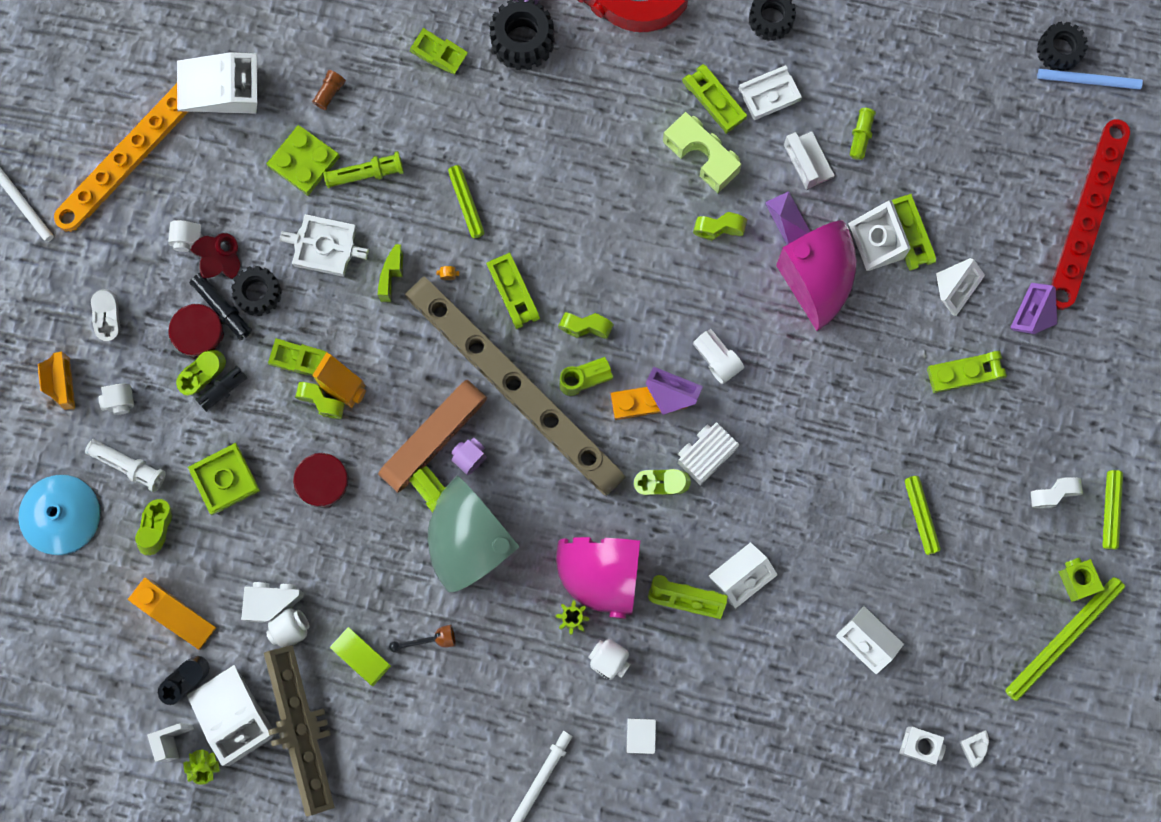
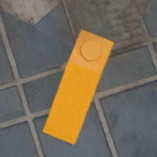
M326 352L312 376L326 394L353 408L355 403L359 404L366 393L364 389L366 385L356 374Z
M146 577L143 578L127 599L198 650L203 647L216 629L206 619L156 582Z

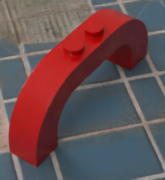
M577 0L580 3L585 2L589 5L593 13L598 17H604L614 25L633 32H651L670 25L687 9L688 0Z

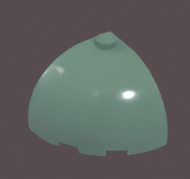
M458 475L443 490L429 521L427 542L430 561L436 576L446 591L456 592L485 576L520 546L481 499Z

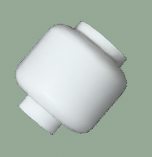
M287 608L268 622L269 630L266 632L267 637L273 645L278 644L281 648L295 645L307 637L309 622L302 611Z
M607 639L605 642L600 640L588 657L591 659L590 667L607 680L614 679L616 675L622 678L631 665L627 662L629 652L612 639Z

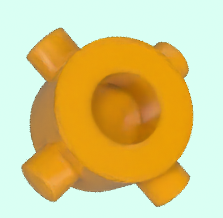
M453 266L440 267V270L436 271V275L440 276L441 280H454L456 276H459V271H456V268Z

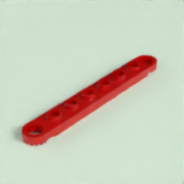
M1114 119L1109 121L1103 128L1052 279L1051 285L1056 288V291L1060 289L1062 291L1065 290L1064 292H1067L1069 297L1067 302H1060L1056 298L1057 310L1069 308L1077 298L1130 136V128L1122 120ZM1114 127L1120 129L1122 138H1113L1110 134V129Z

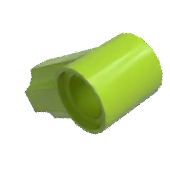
M603 357L577 367H567L563 369L560 375V390L567 396H575L584 389L613 379L610 365L606 358ZM567 377H575L579 383L575 386H569L564 380Z
M425 466L414 473L409 481L424 498L425 504L433 513L436 502L446 487Z

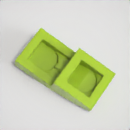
M425 28L421 30L409 52L454 75L468 54L467 51L450 40L446 39L444 41Z
M395 244L382 268L377 294L381 302H391L392 277H403L404 252L401 244Z
M275 338L267 365L312 376L325 356L326 351L304 344L300 346Z
M349 627L330 647L371 686H374L391 667L382 656Z

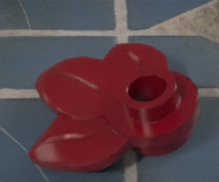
M221 233L216 237L203 236L191 246L190 251L201 257L199 269L203 278H213L223 272L228 278L233 279L239 272L240 261L236 255L238 243L231 234ZM221 242L227 245V251L222 250Z

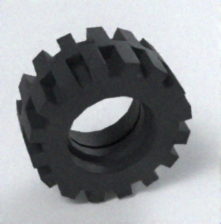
M754 0L749 13V23H751L752 31L756 30L755 34L758 37L763 35L764 40H767L768 37H771V41H775L776 37H779V39L784 38V35L790 32L795 21V4H792V0ZM767 8H774L782 13L783 19L777 23H771L762 17V12Z
M1058 22L1056 25H1051L1043 33L1037 44L1039 45L1037 53H1041L1038 58L1045 61L1043 63L1045 67L1050 65V70L1058 68V71H1064L1065 69L1068 71L1075 67L1085 56V52L1088 49V45L1085 44L1088 40L1087 37H1083V30H1077L1079 26L1076 24L1072 27L1070 26L1071 22H1066L1064 25L1062 22ZM1055 39H1062L1068 42L1072 49L1071 54L1066 55L1058 52L1054 47L1053 41Z
M251 266L246 267L247 271L245 272L241 270L239 272L240 276H235L233 279L235 283L231 286L233 291L232 297L239 308L252 316L254 314L263 316L262 313L269 314L272 308L275 310L277 307L276 303L281 300L280 294H282V289L274 274L266 268L262 269L260 266H255V268ZM254 282H263L267 286L266 295L257 301L248 299L246 295L247 288Z

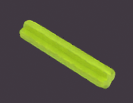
M460 165L452 166L448 169L449 176L472 238L481 237L484 235V229Z
M1110 470L1106 476L1102 546L1108 550L1119 548L1123 472L1119 470Z
M908 477L904 482L924 551L927 555L938 553L941 548L920 477Z

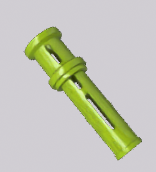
M396 151L394 155L382 158L374 156L370 162L323 173L326 186L330 188L371 177L380 180L385 175L398 172L401 175L404 174L400 153Z

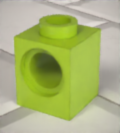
M1080 557L1064 563L1066 569L1058 571L1071 602L1104 590L1091 559L1082 562ZM1076 571L1084 575L1085 582L1083 585H1080L1075 580Z

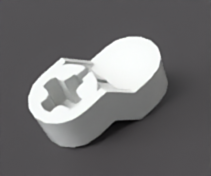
M101 289L94 293L91 298L92 323L96 336L103 341H110L120 332L118 301L113 291Z
M1067 477L1057 479L1051 489L1031 491L1032 508L1056 507L1062 497L1082 495V478Z

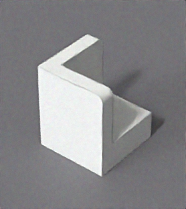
M627 719L626 753H655L656 720Z

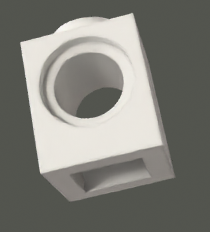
M907 727L899 754L936 765L938 760L941 761L945 753L944 737L915 727ZM923 738L930 743V751L925 755L918 749V743Z

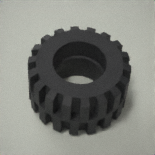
M513 0L507 1L508 6L505 7L502 4L498 7L499 13L494 12L492 16L493 21H490L492 50L494 54H497V59L500 62L505 60V66L511 68L514 65L515 70L520 71L521 67L531 70V65L535 64L536 67L542 65L541 60L546 61L549 58V52L553 51V19H551L549 11H544V6L540 3L536 6L534 0H529L528 2L518 0L515 3ZM518 27H529L537 33L533 39L523 43L515 42L508 37L509 33Z

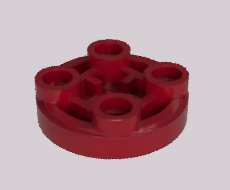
M190 304L184 306L173 315L169 323L168 331L172 344L182 354L191 358H198L203 352L215 350L224 338L223 325L219 316L206 305Z
M315 453L307 456L299 463L294 473L293 483L296 493L304 502L314 507L328 508L338 502L345 494L349 475L345 466L335 456L327 453Z

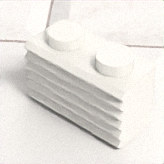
M717 422L712 427L707 424L697 434L700 439L693 446L688 443L678 453L681 458L677 464L700 486L739 447V443Z

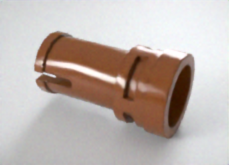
M332 70L327 71L325 79L322 81V87L312 100L313 104L322 110L327 109L335 93L339 92L346 82L341 75Z

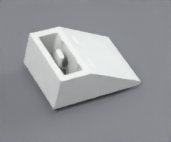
M224 53L177 61V110L186 112L256 114L257 54Z
M235 665L187 695L206 739L222 766L232 765L277 736L276 734L269 736L268 730L273 728Z

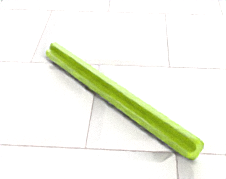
M1111 578L1103 587L1104 590L1098 592L1005 689L1006 694L1011 699L1018 701L1125 589V585L1120 579Z

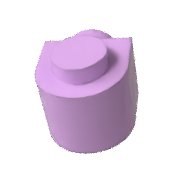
M474 437L471 441L460 442L451 453L454 455L452 462L466 475H470L487 458L482 452L485 447Z

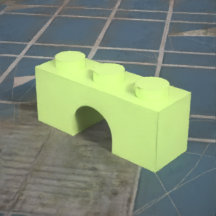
M685 112L664 132L663 143L680 159L693 150L701 151L707 156L708 161L701 167L700 177L717 193L739 174L742 165L740 158L733 151H727L715 134H709L697 117H691Z

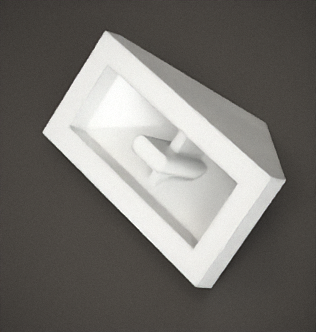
M967 259L936 273L940 298L952 315L957 316L985 276L974 259Z

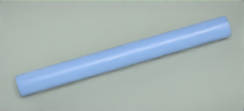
M1039 69L1037 79L1129 89L1141 90L1143 85L1142 79Z

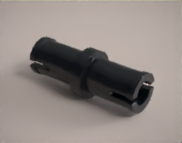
M236 365L234 369L219 381L217 379L213 381L214 385L195 400L199 405L204 403L202 408L207 412L223 397L228 398L230 396L229 392L248 378Z

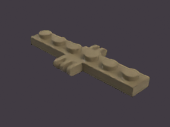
M293 645L264 652L281 721L276 722L277 728L268 730L269 736L277 733L280 736V739L271 741V745L273 747L282 744L283 749L288 748L305 816H312L333 809L335 806L317 739L331 735L330 730L320 732L319 729L321 726L328 725L327 719L317 721V717L324 715L325 710L324 708L313 712L309 710Z

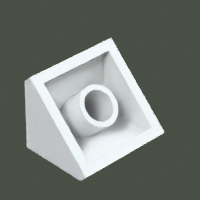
M892 200L883 203L848 223L866 271L903 260L911 249Z

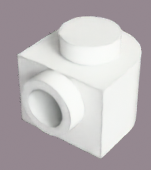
M181 220L170 222L168 244L173 246L175 251L188 252L193 243L203 237L201 234V224Z
M115 384L101 387L102 395L99 396V404L102 411L108 410L110 413L113 412L114 415L129 413V409L134 407L131 384Z

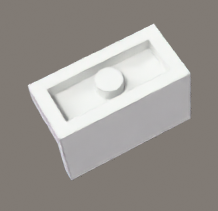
M812 131L798 137L796 132L786 136L784 147L806 190L834 178L835 175Z
M750 542L711 573L709 577L723 591L724 595H728V601L736 609L776 577L777 573L768 558Z
M865 606L836 635L875 674L891 662L904 645Z
M179 723L147 734L155 762H170L180 758L174 736L194 730L193 724Z

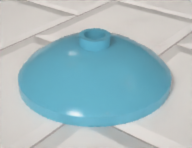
M69 475L46 477L34 484L21 502L18 518L20 530L27 542L41 552L50 555L73 553L85 546L98 528L100 522L98 498L88 484L76 477ZM53 508H57V514L51 517L50 511Z

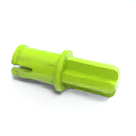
M861 108L859 110L856 128L852 130L854 137L849 153L853 159L862 160L865 157L868 140L873 135L871 128L874 116L876 115L873 109Z

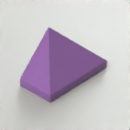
M789 191L765 202L787 245L810 232Z
M1030 284L1010 327L1013 331L1036 334L1057 324L1056 288L1053 285Z
M653 367L646 381V386L662 415L696 404L703 388L701 385Z

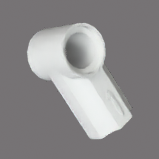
M712 329L705 331L693 342L695 348L709 364L710 371L721 384L726 383L744 369L740 358L732 350H728Z

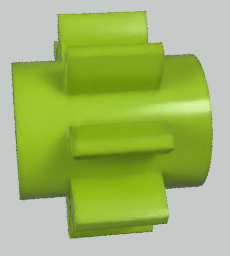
M575 600L572 601V606L568 608L561 604L564 612L555 616L557 619L563 620L559 629L569 628L570 635H573V631L576 628L583 632L582 622L590 620L589 617L582 615L586 610V606H582L580 609L577 608ZM568 612L572 614L579 613L577 624L573 622L568 624L566 622Z
M204 749L190 753L189 761L183 762L187 780L189 782L193 780L199 785L213 781V773L220 772L215 753H209Z

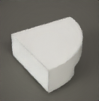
M986 730L960 741L971 768L979 765L987 753L989 737Z

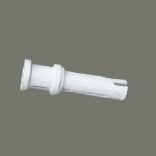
M92 439L85 449L87 455L123 472L130 481H138L148 486L151 492H156L165 479L166 472L164 470H156L146 465V461L142 459L134 460L96 439Z

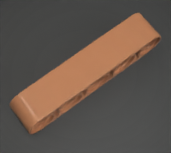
M469 380L462 382L384 464L378 475L397 493L401 492L410 483L409 479L413 474L425 467L482 407L487 400V396Z

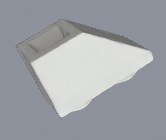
M253 582V587H244L241 620L268 623L280 612L296 605L303 598L304 592L296 590L297 585L280 584V589L269 588V583Z

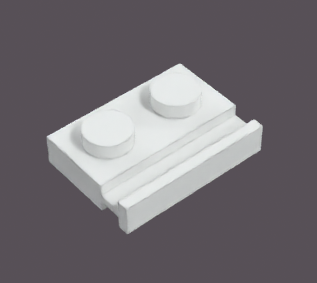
M786 65L739 85L738 89L742 93L754 121L801 101L802 97L792 76L789 75Z

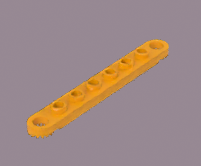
M177 83L57 208L54 213V221L60 229L65 232L77 230L184 118L188 112L177 110ZM64 213H74L75 217L71 223H62L61 219H63Z

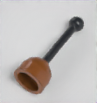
M446 625L438 628L433 637L402 643L393 641L390 643L389 649L392 652H397L400 648L436 642L438 646L443 648L456 646L454 629L452 625Z

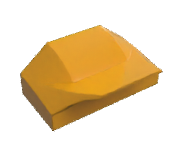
M62 351L55 352L49 359L38 364L40 391L50 396L64 410L74 409L75 401L70 357Z

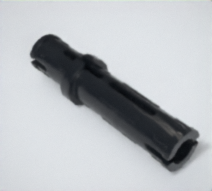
M198 273V276L192 277L189 284L217 313L221 323L227 325L239 340H243L244 337L247 338L251 334L252 328L240 317L238 309L232 307L208 279L201 276V273Z

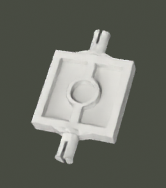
M305 214L302 227L297 234L282 231L280 235V242L294 244L295 254L292 264L299 268L344 277L348 262L352 256L367 260V255L369 254V249L354 246V237L357 229L354 224Z

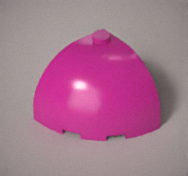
M843 220L823 225L784 246L776 264L816 331L827 325L839 313L851 292L855 279V246L851 233Z
M590 537L573 538V543H568V539L559 540L556 564L560 580L567 592L580 604L590 609L610 613V618L626 619V615H632L640 540L605 538L601 539L600 543L593 542Z

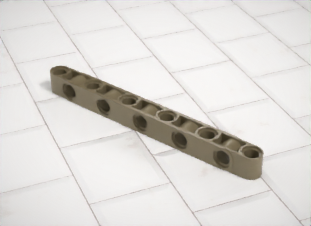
M423 276L404 294L409 302L604 496L607 497L626 478L621 470L426 277ZM443 307L447 309L446 314L442 317L433 315L437 308ZM479 343L484 346L480 353L470 352V348L474 344ZM511 380H518L521 386L519 389L512 391L507 388V384ZM555 417L559 422L556 427L548 428L544 425L545 419ZM585 454H592L595 456L596 462L591 466H587L582 463L581 458Z

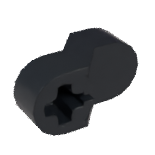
M193 656L183 662L158 687L157 693L161 702L166 705H174L185 698L189 692L207 677L210 669L207 660L202 656Z

